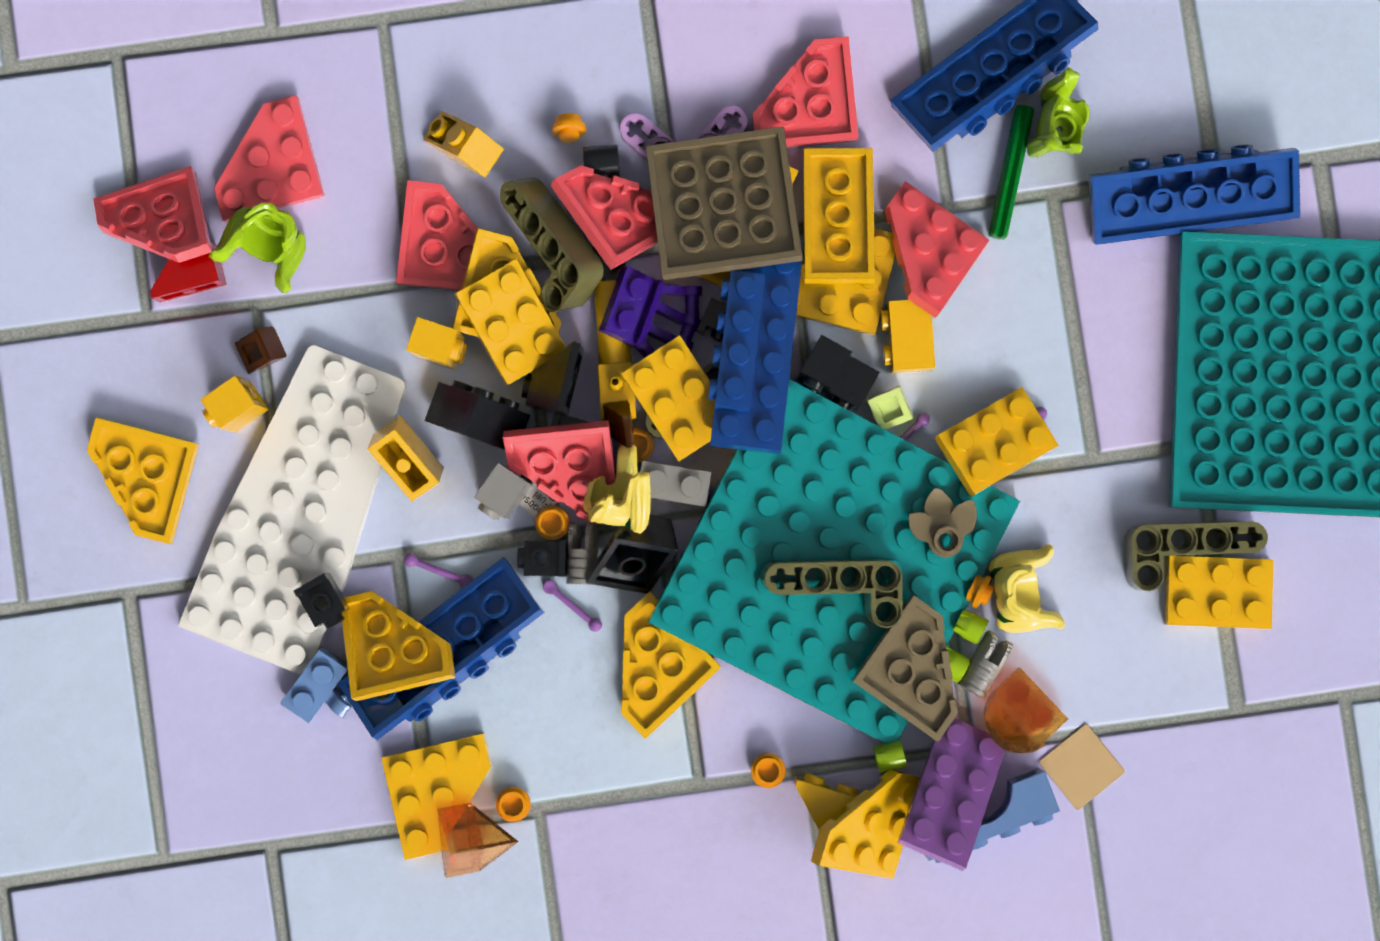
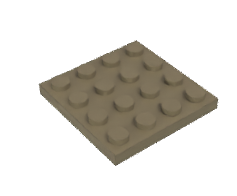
M784 126L646 146L663 280L803 261Z

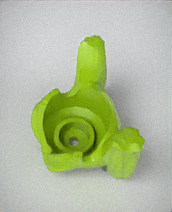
M1068 67L1058 77L1047 82L1041 90L1042 110L1038 122L1037 135L1026 147L1028 156L1031 158H1038L1050 151L1067 152L1068 155H1080L1083 149L1082 136L1084 135L1085 125L1089 120L1090 109L1084 99L1077 101L1070 97L1079 79V73L1073 71L1072 68ZM1057 127L1061 129V133L1057 131Z
M260 203L252 209L243 207L233 214L223 231L217 247L209 254V258L215 262H225L240 247L248 254L264 262H274L278 264L275 273V286L280 292L288 293L291 290V278L304 256L306 239L304 233L298 230L294 218L288 212L278 210L271 203Z

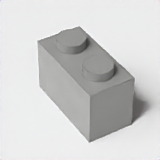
M642 461L641 472L647 471L650 475V499L706 508L712 472Z
M497 463L474 498L481 502L478 509L492 519L499 520L500 517L510 519L533 485L508 469L505 465Z

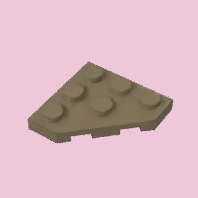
M911 594L903 605L902 618L899 623L894 627L886 629L851 681L938 742L958 714L951 681L953 678L949 653L946 650L943 631L945 630L943 615Z

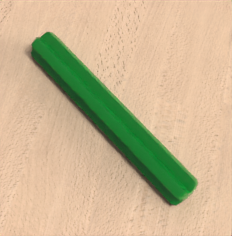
M1017 105L1014 110L988 232L989 236L995 239H1005L1009 232L1034 114V108L1026 105Z

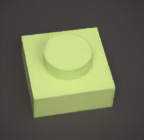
M901 386L892 388L867 400L878 426L885 430L914 418Z

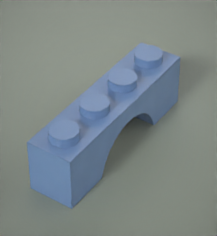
M1037 768L1007 780L1005 798L1001 806L992 815L982 820L973 850L987 845V839L999 834L1001 838H1007L1021 831L1020 826L1031 822L1034 826L1053 820L1052 814L1060 812L1045 771ZM925 855L928 861L933 860V858Z

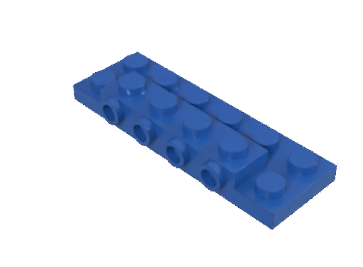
M1024 0L890 99L891 107L932 152L957 134L961 138L969 133L975 136L983 131L987 125V120L994 114L1004 115L1009 112L1014 106V99L1024 92L1027 95L1036 92L1042 84V79L1053 72L1057 75L1063 72L1070 63V58L1072 57L1071 50L1099 30L1098 21L1077 0Z
M1235 145L1231 147V153L1218 154L1216 149H1204L1197 151V157L1184 159L1183 154H1167L1162 156L1163 162L1150 163L1148 158H1135L1128 161V166L1119 167V171L1088 174L1092 242L1095 245L1181 234L1182 231L1199 232L1300 218L1299 150L1296 148L1259 152L1253 150L1252 145Z
M802 261L734 270L730 273V280L723 279L720 300H726L727 307L726 313L719 312L716 333L723 334L722 346L715 345L712 366L719 367L718 380L711 379L708 400L715 401L710 446L781 454Z
M503 557L419 621L420 624L451 644L455 678L360 701L351 699L348 676L341 680L338 685L371 737L379 740L405 719L409 722L412 720H424L433 712L431 707L441 698L449 700L456 696L461 690L459 685L467 678L476 679L486 673L489 669L488 662L496 656L502 658L511 654L517 647L515 642L521 638L518 633L545 612L510 563Z

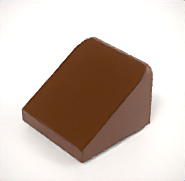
M272 326L256 329L234 343L248 374L263 369L287 356L278 334Z
M627 400L603 404L605 421L609 420L611 438L626 448H632V445H634V430L630 403Z

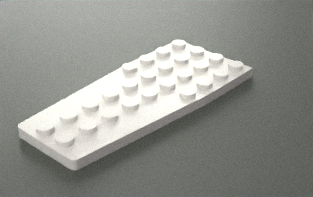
M316 345L307 348L215 532L178 627L301 675L321 647L327 630L324 625L320 627L313 625L293 590L323 573H331L338 588L343 593L382 466L367 448L373 434L398 417L406 390V383L402 379ZM321 596L317 599L316 605L320 610H324L328 602L326 598Z

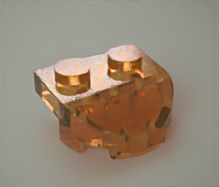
M1019 667L989 695L984 706V722L990 737L997 745L1011 753H1032L1046 745L1044 742L1068 720L1063 712Z

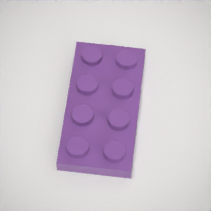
M955 718L938 742L933 739L897 843L958 870H965L1009 741Z

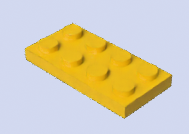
M804 148V284L874 283L873 148Z

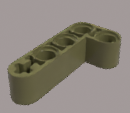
M532 177L505 182L500 189V199L503 207L552 272L541 290V298L545 308L551 312H558L583 306L603 277L604 269L600 258L539 178Z
M1252 521L1133 526L1127 531L1124 538L1125 576L1127 583L1135 590L1153 591L1159 588L1164 581V556L1259 552L1267 544V531L1263 525ZM1211 529H1214L1219 534V543L1214 548L1210 547L1206 541V535ZM1176 530L1181 531L1185 537L1184 545L1180 549L1175 548L1171 542V536ZM1141 531H1145L1151 540L1149 547L1145 550H1141L1136 543L1137 535ZM1246 533L1253 535L1252 541H1233L1232 534ZM1143 566H1147L1152 573V578L1146 585L1141 584L1137 576L1139 569Z
M884 559L772 561L761 570L760 579L762 585L774 594L864 593L865 614L870 622L883 628H890L897 625L902 618V573L898 565ZM887 566L891 574L890 579L887 583L879 585L875 578L876 572L879 568ZM817 567L821 572V580L817 585L810 587L805 581V575L809 569ZM846 567H853L856 572L855 581L851 585L844 586L840 579L841 572ZM777 569H779L785 575H795L796 582L781 580L779 587H777L776 583L770 581V577L776 575ZM887 601L890 604L891 613L886 619L879 620L876 616V608L880 603Z

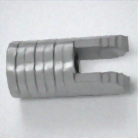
M570 522L568 524L566 584L593 585L586 583L585 577L598 559L599 524L596 522L587 524L585 549H581V525L578 522Z
M991 630L985 633L972 656L964 676L958 682L959 686L983 699L986 698L1013 649V644L1006 640L1001 641L996 650H994L998 637Z

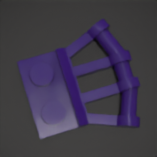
M630 266L621 267L598 331L637 349L645 358L656 351L646 340L647 335L665 344L678 337L652 324L654 315L657 313L682 326L679 335L689 350L692 351L694 343L691 340L701 322L699 319V296H702V286L665 285L661 280H655ZM661 295L685 296V314L660 302Z

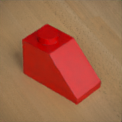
M210 242L212 250L215 249L217 245ZM210 253L181 263L169 259L150 290L151 298L161 303L225 286L227 283L222 264L209 258Z

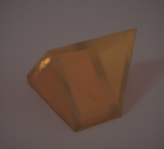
M472 803L437 809L443 869L446 878L481 871L519 842Z

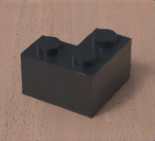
M821 334L797 378L803 381L801 385L817 394H820L822 391L833 397L832 402L849 411L851 408L857 411L860 409L880 372L850 356L852 351Z
M454 380L452 386L438 382L424 421L505 450L503 441L504 431L526 429L531 415L518 410L520 403L504 397H500L498 402L492 400L494 393Z

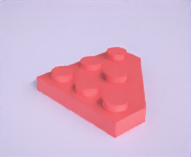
M849 36L814 39L800 59L774 87V90L765 101L753 112V131L784 126L787 148L858 141Z
M297 95L262 105L216 183L214 190L222 220L225 223L229 222L233 214L243 207L252 209L260 203H271L279 209L325 196L300 100Z
M582 165L555 178L551 183V188L610 270L658 244L652 191L640 188V183L618 176H613L612 178L595 174L594 169Z
M191 166L93 199L97 225L105 234L178 263L212 252L197 176Z
M407 180L396 277L398 285L459 291L462 288L477 227L442 184Z
M905 181L884 212L887 223H891L894 235L892 243L898 266H902L906 281L904 284L906 296L910 301L936 318L979 257L989 239Z
M609 420L509 430L503 433L508 469L518 476L524 475L537 484V488L558 503L562 501L574 509L577 516L589 522L588 513L584 511L583 507L589 483L599 476H604L605 483L611 485L616 478Z

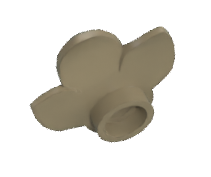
M934 488L925 499L924 513L915 512L909 514L908 523L910 531L916 539L927 542L930 550L935 555L948 558L960 551L963 545V537L974 529L977 509L973 500L964 501L954 506L951 499L942 490ZM944 533L950 537V542L945 547L939 543V538Z

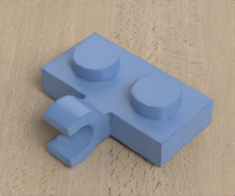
M321 646L280 704L307 723L312 720L324 702L335 714L344 718L352 706L344 693L336 688V685L347 672V663Z

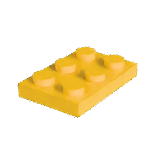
M517 259L508 262L454 293L506 385L532 372L566 347Z
M680 335L621 373L678 462L711 441L715 401L708 400L710 380Z
M1023 387L943 431L934 438L970 497L1059 446Z
M1166 556L1164 624L1272 629L1274 560Z

